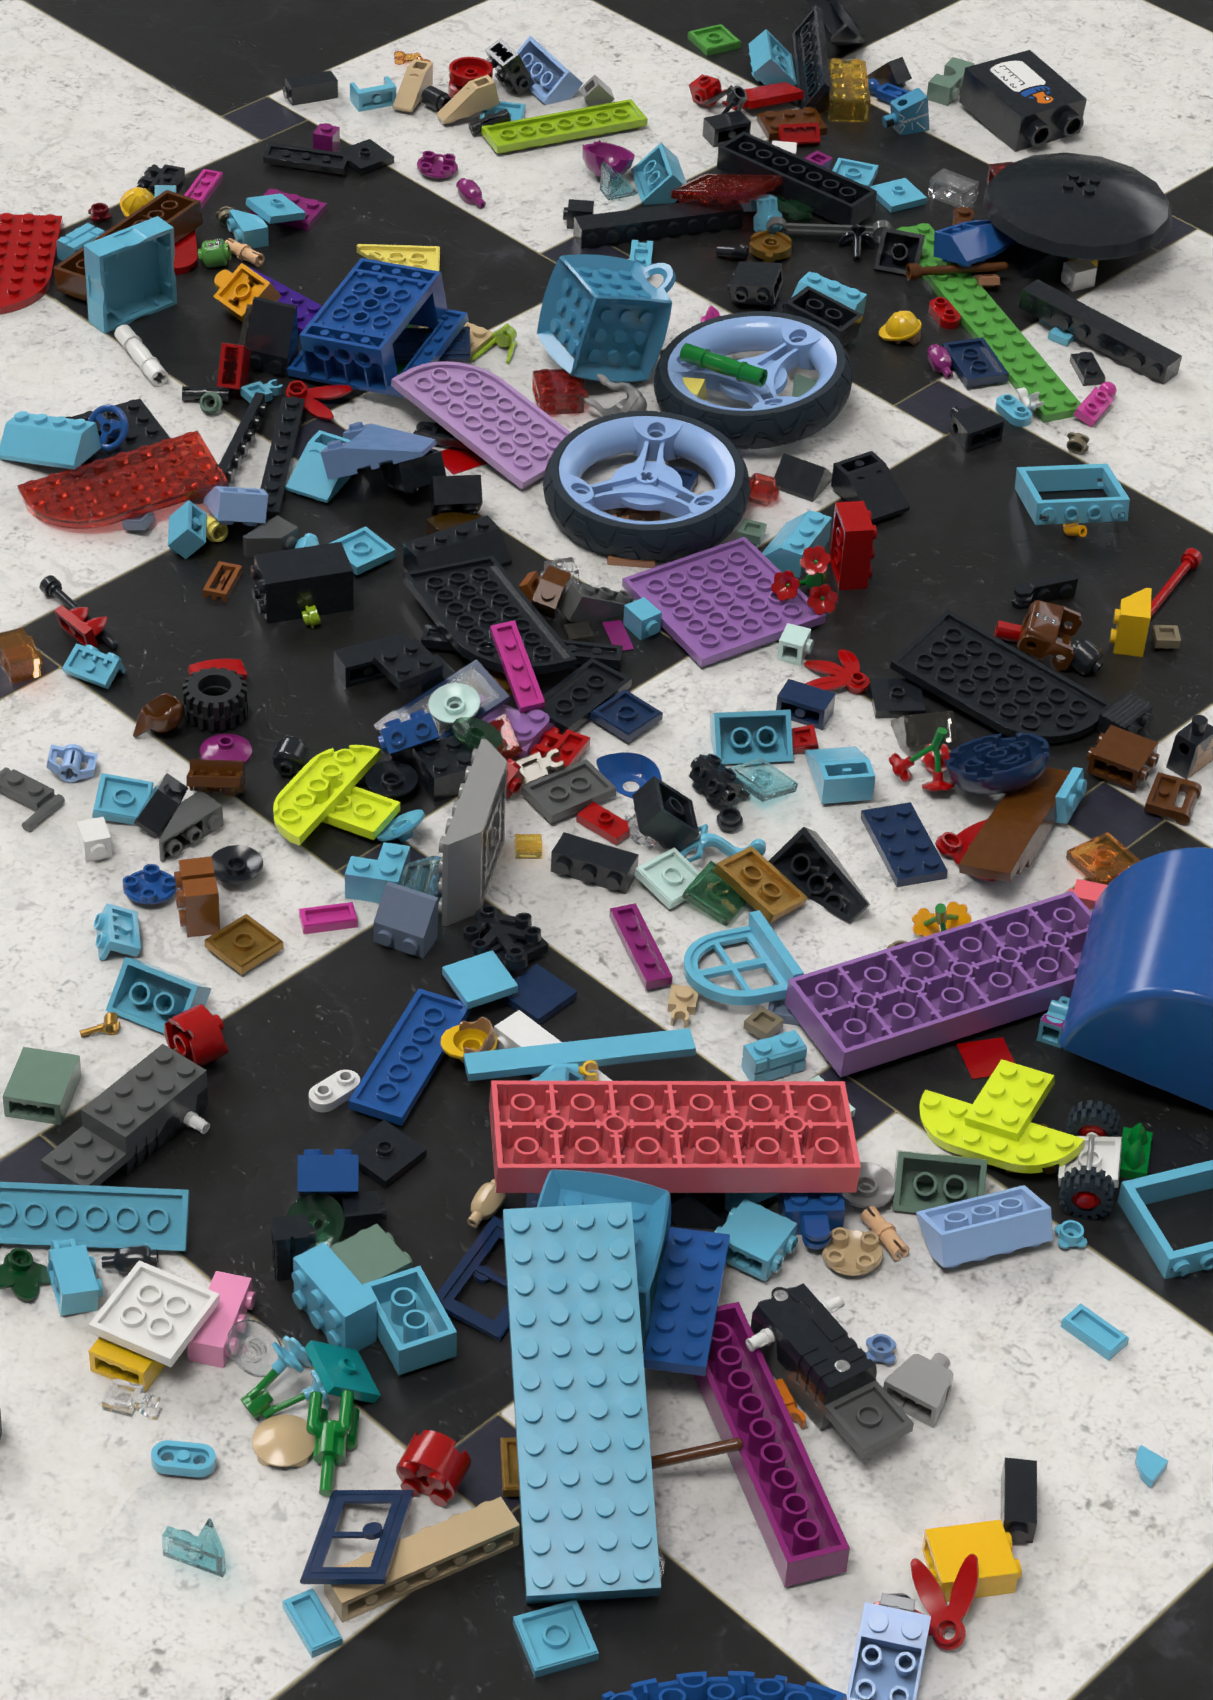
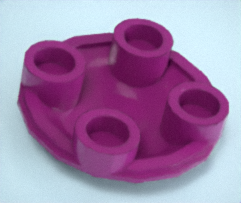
M424 151L422 157L417 162V169L428 177L447 178L457 172L458 165L453 154L447 153L442 155L435 154L433 151Z

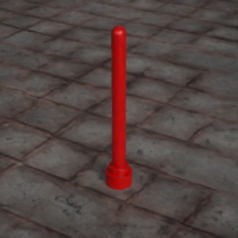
M1189 548L1183 553L1181 565L1152 600L1151 617L1188 570L1197 568L1201 563L1202 555L1198 550Z

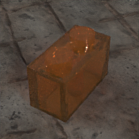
M23 627L0 633V663L11 684L40 677V666L43 665V658L41 652L35 650L32 636H28Z

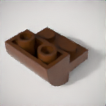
M190 759V770L186 776V786L190 787V791H196V793L203 791L207 795L212 794V791L223 792V795L227 796L238 795L245 788V763L241 760Z

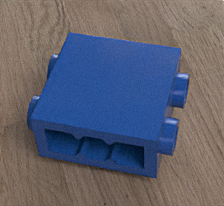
M423 709L409 714V720L401 722L397 718L385 722L386 728L380 729L382 735L378 736L382 751H388L389 755L392 756L412 749L414 746L440 739L431 712L425 713Z

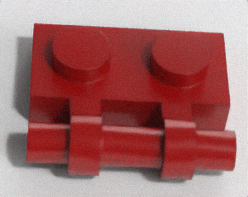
M552 727L541 736V742L532 747L530 755L540 752L541 757L544 758L550 750L558 749L560 756L555 757L552 762L557 763L563 760L566 768L575 764L590 746V737L568 729L561 735L558 728Z

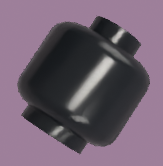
M1088 639L1076 640L1071 647H1073L1075 655L1069 666L1082 676L1089 675L1091 672L1096 674L1104 664L1101 660L1103 650Z
M298 737L281 739L277 743L272 755L274 768L283 775H297L306 765L309 757L308 747Z

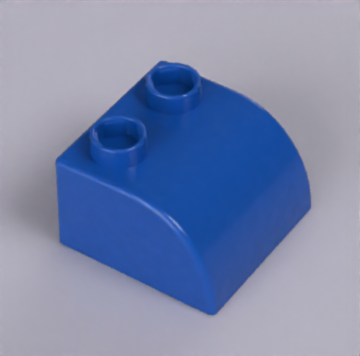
M1213 848L1174 849L1145 858L1121 872L1102 891L1095 902L1059 1044L1066 1051L1213 1110Z

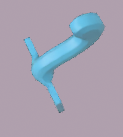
M704 824L698 827L699 832L701 831L700 837L693 840L680 853L685 857L688 852L698 848L696 855L687 858L689 862H693L702 858L704 848L715 847L730 857L752 846L763 856L766 852V843L762 839H755L747 847L738 848L716 834L707 833L709 826Z

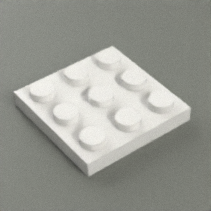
M138 1261L89 1323V1333L172 1367L220 1303V1294L147 1263Z

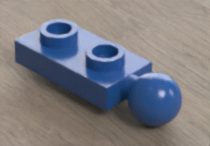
M874 78L867 80L865 83V90L868 94H875L876 98L886 103H891L896 98L910 92L889 83L881 86L880 82Z

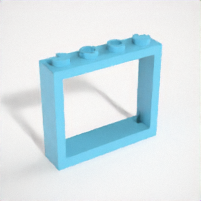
M1108 464L1017 467L1015 490L1035 525L1128 521L1130 499ZM1102 478V482H1097V479ZM1103 489L1108 497L1042 500L1038 492ZM1040 514L1046 516V519H1039Z
M1213 1160L1121 1183L1117 1202L1164 1279L1212 1269L1213 1241L1173 1251L1147 1209L1146 1204L1212 1189Z

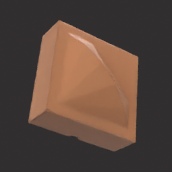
M995 274L973 275L978 285L983 288H992L1000 285V277Z

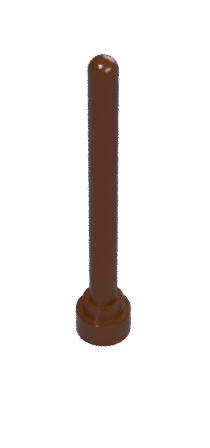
M1006 262L972 264L971 267H960L959 265L922 267L917 265V263H909L906 265V277L908 281H917L918 278L927 275L1004 271L1008 269V264Z
M732 1438L651 1456L652 1469L739 1451L743 1447V1441L740 1438Z

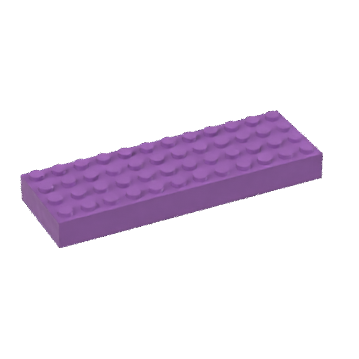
M1073 891L788 979L785 1005L838 1075L844 1077L1048 1010L1051 1001H1058L1061 996L1070 998L1092 912Z

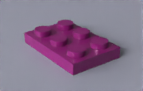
M268 189L263 195L283 194L306 212L305 219L279 223L309 231L327 211V203L319 202L316 199L300 197L297 194H288L277 189ZM250 209L251 214L258 215Z

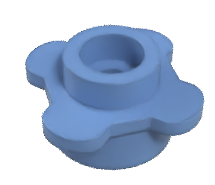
M876 1334L866 1340V1346H868V1351L866 1352L867 1359L878 1363L893 1364L896 1356L893 1354V1350L896 1349V1342L885 1334Z

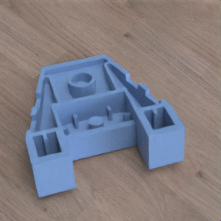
M362 422L350 424L349 429L343 433V438L351 440L350 442L341 443V440L329 442L327 447L320 453L329 480L358 474L357 471L363 468L371 467V470L380 468L379 465L393 462V464L423 457L437 443L436 439L372 423L363 425Z

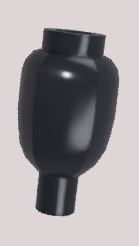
M134 1245L121 1248L114 1256L102 1257V1269L115 1268L118 1272L128 1275L138 1261L158 1268V1250H151L148 1245Z

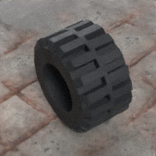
M211 667V669H200V672H194L191 674V677L185 679V683L182 686L185 719L190 721V725L193 727L198 726V729L203 731L206 729L209 732L216 730L221 732L226 731L228 728H235L236 725H240L243 722V719H246L248 712L247 683L241 674H237L234 670L229 671L223 667L221 669Z

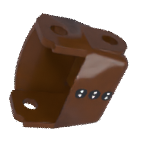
M1040 600L1034 601L1029 606V610L1024 617L1017 644L1018 648L1058 672L1066 670L1075 655L1073 647H1071L1070 636H1074L1083 621L1081 614L1064 606ZM1070 621L1073 625L1067 626L1064 622Z

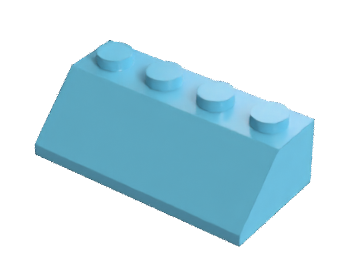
M26 411L18 412L5 424L0 443V459L75 470L102 448L96 422L85 421L84 419H68L64 416L53 417L46 414H31Z

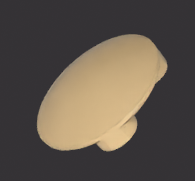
M838 1227L832 1230L828 1246L822 1249V1256L825 1263L832 1270L844 1275L856 1276L874 1270L882 1260L883 1250L876 1233L847 1230Z
M288 1414L276 1415L264 1420L256 1428L252 1437V1446L257 1455L258 1462L263 1466H294L297 1468L305 1466L309 1461V1457L314 1452L315 1436L309 1434L306 1430L307 1421L301 1417Z

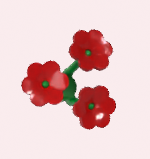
M822 546L808 547L803 552L804 557L800 559L801 567L805 568L808 574L806 579L799 581L790 570L783 573L777 572L774 575L771 589L777 594L779 600L785 601L788 598H796L798 594L797 589L800 586L807 585L811 589L810 596L807 599L808 606L813 608L814 612L818 615L824 612L831 613L834 611L835 603L838 600L837 593L832 591L831 587L827 585V576L825 574L831 557Z

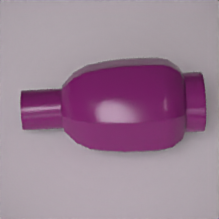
M461 178L458 180L456 187L461 199L467 204H476L480 209L484 208L486 202L482 199L480 187L470 179Z
M938 344L931 345L927 350V359L931 368L936 373L943 374L946 379L952 378V360L945 347H941Z

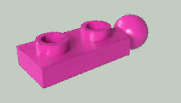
M1104 382L1100 385L1099 389L1095 387L1073 415L1090 427H1093L1112 404L1113 397L1117 392L1116 386L1112 382Z

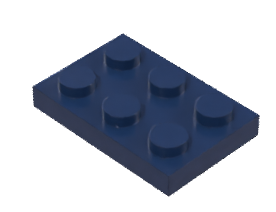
M983 337L942 343V347L946 348L951 357L952 367L966 387L1008 381L1009 373Z

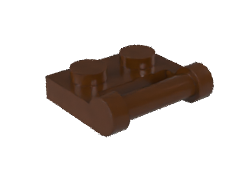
M1158 772L1146 800L1144 811L1175 819L1179 825H1188L1192 818L1191 810L1196 798L1201 794L1202 787L1197 782ZM1179 791L1186 793L1182 807L1174 806Z

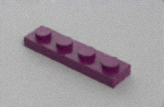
M636 903L610 908L609 917L645 989L672 985L673 976Z

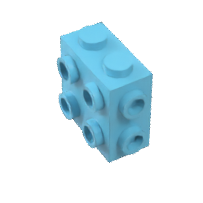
M745 1198L737 1208L733 1207L723 1227L719 1226L715 1230V1233L730 1234L726 1263L765 1282L773 1272L777 1273L780 1270L784 1257L787 1253H793L798 1243V1237H796L797 1223Z

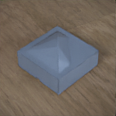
M132 512L122 522L123 529L146 530L156 520L154 512Z

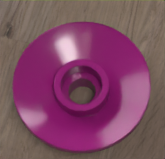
M235 734L214 735L205 740L200 747L201 759L241 760L246 764L252 756V746L249 741Z

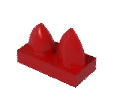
M61 605L54 610L60 628L85 647L86 645H92L95 648L98 646L95 637L105 627L107 616L93 618L84 622L88 614V607L68 610Z

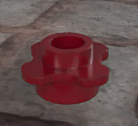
M95 203L88 210L92 221L103 222L106 219L112 218L108 206L104 203Z

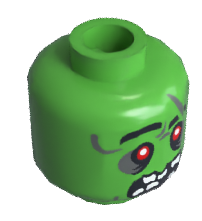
M223 239L203 241L201 249H198L199 261L204 262L207 268L225 267L228 264V260H231L229 243H225Z

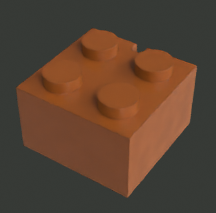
M212 856L178 860L179 871L174 872L175 887L180 888V890L175 892L177 908H182V910L178 911L180 927L186 928L187 938L213 935L220 930L219 893Z

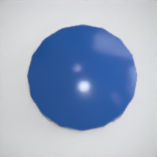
M147 864L143 867V870L123 878L124 894L130 900L137 903L158 904L167 901L175 895L178 889L175 887L174 876L160 870L156 864Z

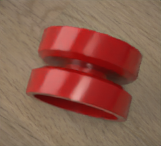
M461 57L453 60L449 64L450 80L448 94L450 97L453 98L471 80L485 75H489L492 79L493 66L491 63L478 57Z

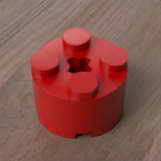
M203 1004L196 1005L171 1017L164 1024V1034L168 1047L176 1049L177 1053L200 1067L223 1057L229 1052L221 1032L224 1030L222 1019L217 1014L212 1015Z
M423 1430L422 1434L418 1435V1432H416L396 1466V1473L402 1481L400 1487L402 1490H414V1496H417L418 1493L426 1495L434 1504L445 1507L453 1499L471 1466V1458L465 1449L461 1454L454 1448L457 1442L442 1433Z

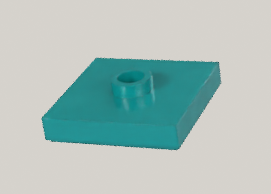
M310 1340L305 1346V1351L327 1394L341 1397L343 1391L349 1390L354 1393V1400L375 1403L381 1395L358 1350Z

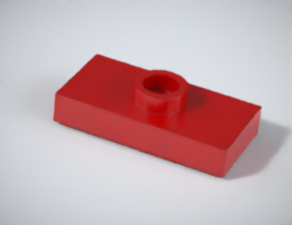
M819 123L778 125L779 141L795 142L797 146L819 145L821 143Z
M595 802L591 803L576 816V822L616 846L634 833V825Z

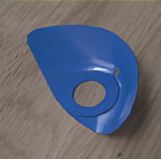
M621 752L604 755L596 760L599 771L617 788L616 791L632 799V795L636 791H626L623 788L624 783L629 781L636 782L640 789L653 776L662 781L657 765L651 759L641 754Z

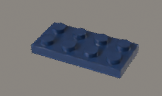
M911 802L861 810V820L896 887L947 879L948 870Z

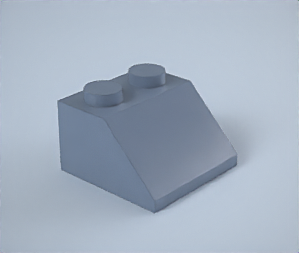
M388 881L374 919V942L424 959L438 938V897Z

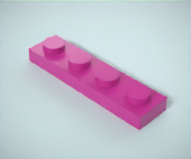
M515 620L491 625L490 633L519 712L524 713L544 708L545 701Z

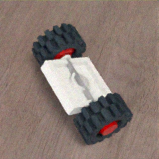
M1087 1100V1105L1083 1101L1079 1102L1078 1107L1074 1105L1068 1113L1066 1133L1083 1138L1085 1147L1072 1161L1061 1167L1059 1166L1058 1174L1061 1208L1065 1207L1067 1214L1073 1212L1072 1216L1075 1218L1083 1215L1082 1219L1088 1220V1216H1092L1093 1220L1098 1219V1214L1104 1217L1106 1211H1111L1114 1188L1119 1186L1122 1137H1119L1120 1116H1118L1117 1110L1111 1111L1112 1106L1109 1104L1105 1107L1102 1106V1101H1098L1097 1105L1093 1104V1100Z

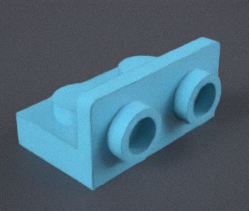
M77 643L62 668L65 674L109 689L117 672L124 674L126 671L121 658L110 652L104 654L92 645H86L85 647Z
M107 903L103 911L98 913L94 920V929L97 931L95 947L98 948L99 959L105 961L111 950L137 957L141 951L138 912Z

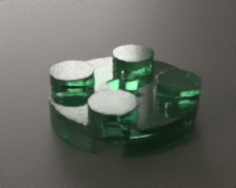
M774 196L777 197L778 211L780 213L782 211L789 213L788 217L795 220L803 219L809 221L813 208L792 199L785 200L784 202V197Z

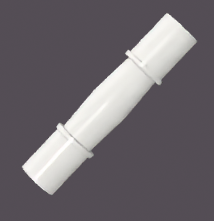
M119 326L115 330V337L123 346L124 351L131 355L133 360L140 366L141 372L148 377L153 385L161 386L165 384L168 380V373L161 366L159 360L152 356L142 343V339L135 334L130 326Z

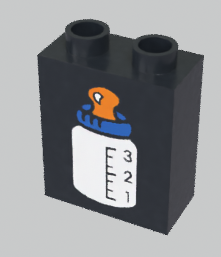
M1031 50L965 67L959 102L1014 152L1034 146L1038 147L1044 143L1072 137L1080 133L1084 123L1083 115L1087 101L1086 97Z

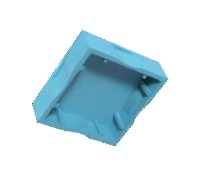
M156 216L83 245L89 323L102 333H108L121 325L130 324L142 316L154 314L177 304L176 276L174 272V227L160 217Z

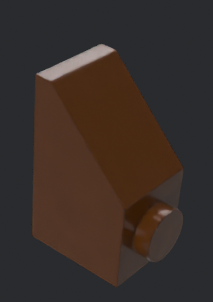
M550 565L547 567L532 598V604L540 614L554 619L571 578V573Z

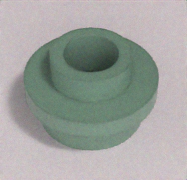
M207 392L200 398L201 410L208 415L217 414L222 408V398L215 392ZM211 400H214L215 404L210 408L209 403Z

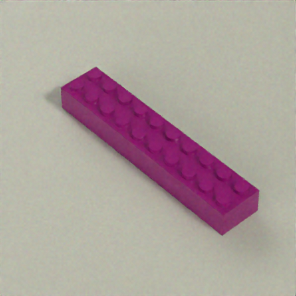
M739 1302L718 1306L706 1376L694 1375V1378L721 1441L732 1438H740L743 1441L741 1450L727 1454L784 1587L845 1573L847 1571L850 1547L760 1347L754 1351H750L747 1348L746 1339L751 1338L754 1334Z

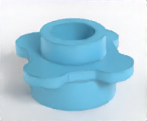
M1067 1220L1055 1227L1054 1232L1059 1237V1247L1063 1249L1076 1246L1083 1248L1087 1245V1239L1083 1237L1084 1227L1079 1222Z

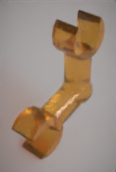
M402 51L394 52L395 64L397 65L411 62L414 59L431 62L428 59H423L421 54L417 52L405 54Z

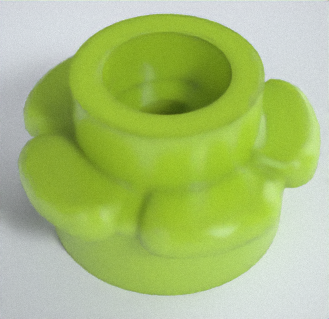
M307 605L305 606L306 611L302 612L306 626L311 625L312 629H315L314 626L321 624L320 617L315 605L310 607Z

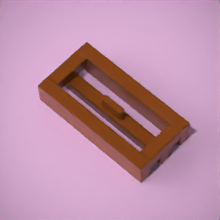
M219 561L203 588V598H208L209 595H212L213 600H218L219 597H222V601L227 602L242 575V565ZM226 569V572L224 575H222L220 583L218 584L217 588L213 589L218 579L220 578L223 570Z

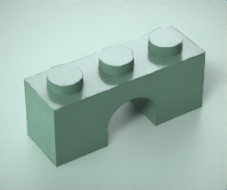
M952 57L945 64L944 75L936 74L928 82V100L949 106L961 93L965 67L972 66L975 63Z

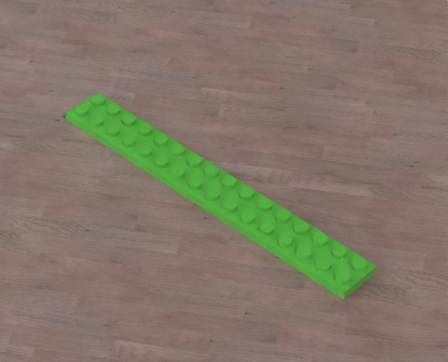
M928 223L896 229L925 235L919 265L922 267L959 265L955 262L946 263L940 258L933 257L934 229ZM971 273L922 276L938 297L947 299L961 315L960 323L972 338L983 337L1009 373L1008 381L1015 390L1025 387L1029 395L1040 392L1038 398L1040 402L1044 401V405L1036 408L1035 414L1043 423L1075 417L1073 414L1081 404L1080 401L985 289L978 285Z

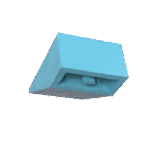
M319 430L307 443L285 487L286 490L328 503L353 475L328 480L320 452L327 447L329 442L341 440V443H346L351 440Z
M856 746L805 750L821 804L873 799L875 773L870 759Z

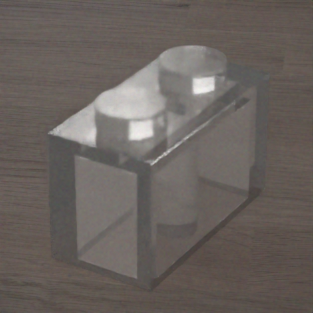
M943 168L931 177L928 196L954 207H969L977 200L979 182Z

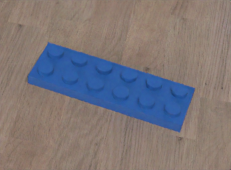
M419 988L350 1097L348 1108L402 1126L446 1054L440 1045L441 1036L446 1030L460 1025L462 1021H466L471 1008L467 1010L462 1001Z
M670 1227L643 1356L644 1368L706 1376L730 1234Z

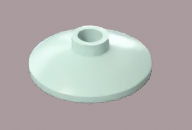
M446 684L439 687L431 695L428 703L429 711L441 723L450 725L461 724L477 714L480 708V697L477 691L467 684Z

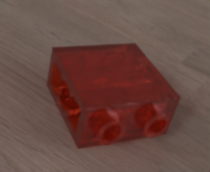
M541 369L532 373V392L535 403L548 415L584 413V404H587L584 398H588V392L584 390L583 378L573 377L563 369Z

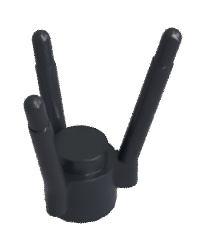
M730 85L727 90L706 101L705 105L707 106L727 95L726 102L728 106L721 114L728 113L732 107L738 106L736 111H741L744 103L748 100L747 93L740 86L733 87Z

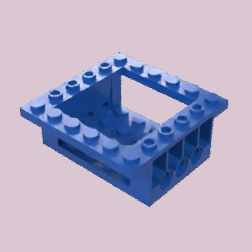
M361 258L300 333L302 350L287 368L288 376L333 385H349L354 389L405 398L391 386L392 378L399 375L397 373L392 344L408 324L434 329L401 374L422 364L438 362L468 322V313L447 309L442 273L440 271Z

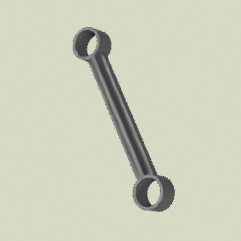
M778 216L770 218L766 223V230L775 225L784 227V230L781 232L787 236L841 237L845 232H853L851 230L853 225L787 223L784 218ZM879 220L873 226H865L866 231L863 233L871 234L875 243L879 244L881 236L875 233L879 229H883V227L891 229L893 227L889 221Z

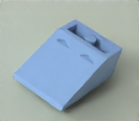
M215 486L204 497V504L222 524L232 525L235 521L243 522L244 525L257 526L258 523L266 522L268 494L264 489Z
M864 1602L847 1700H916L931 1616Z

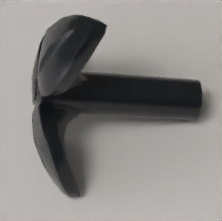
M853 225L851 226L853 232H845L838 242V247H844L853 243V261L859 262L861 261L862 245L875 249V240L871 234L863 233L866 231L865 226Z

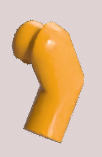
M1079 523L1063 524V530L1067 536L1085 537L1087 535V527L1084 525H1079Z

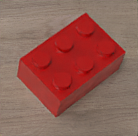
M864 501L835 503L830 546V566L839 590L867 589L868 579L872 578L870 562L875 556L873 540L877 538L876 525H872L871 511L867 510Z

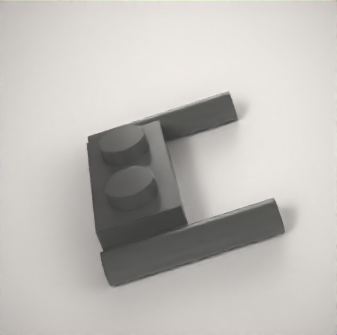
M5 767L0 771V793L36 811L22 823L23 829L27 832L65 802L62 795H55L54 789L15 769L10 770Z

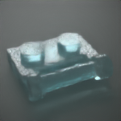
M430 856L405 864L401 886L423 893L425 891L426 894L435 896L440 875L438 867L441 857Z

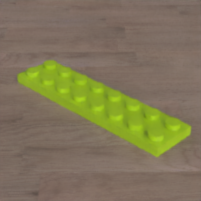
M632 99L482 126L481 134L497 154H505L514 150H525L536 146L542 147L546 144L563 143L573 139L580 140L584 137L601 136L611 132L617 133L621 130L638 129L639 127L647 126L648 118Z

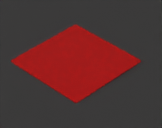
M452 447L441 451L444 466L452 474L487 464L484 459L470 450Z
M1003 1037L957 1044L972 1079L991 1076L1001 1059L1015 1063Z

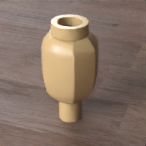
M495 1179L483 1184L472 1200V1214L468 1218L467 1223L473 1228H477L482 1220L492 1218L505 1201L506 1194L496 1193Z

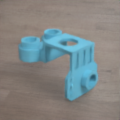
M771 194L740 197L739 202L744 211H757L753 217L754 231L756 232L766 230V223L770 218L782 217V214L778 211L777 197ZM775 225L769 230L773 233L779 232L782 226Z

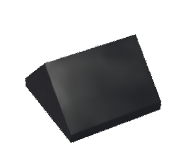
M783 453L772 480L771 488L813 502L832 481V473L825 467Z

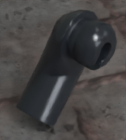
M740 244L738 247L718 246L716 248L718 257L745 259L749 252V247L745 244Z

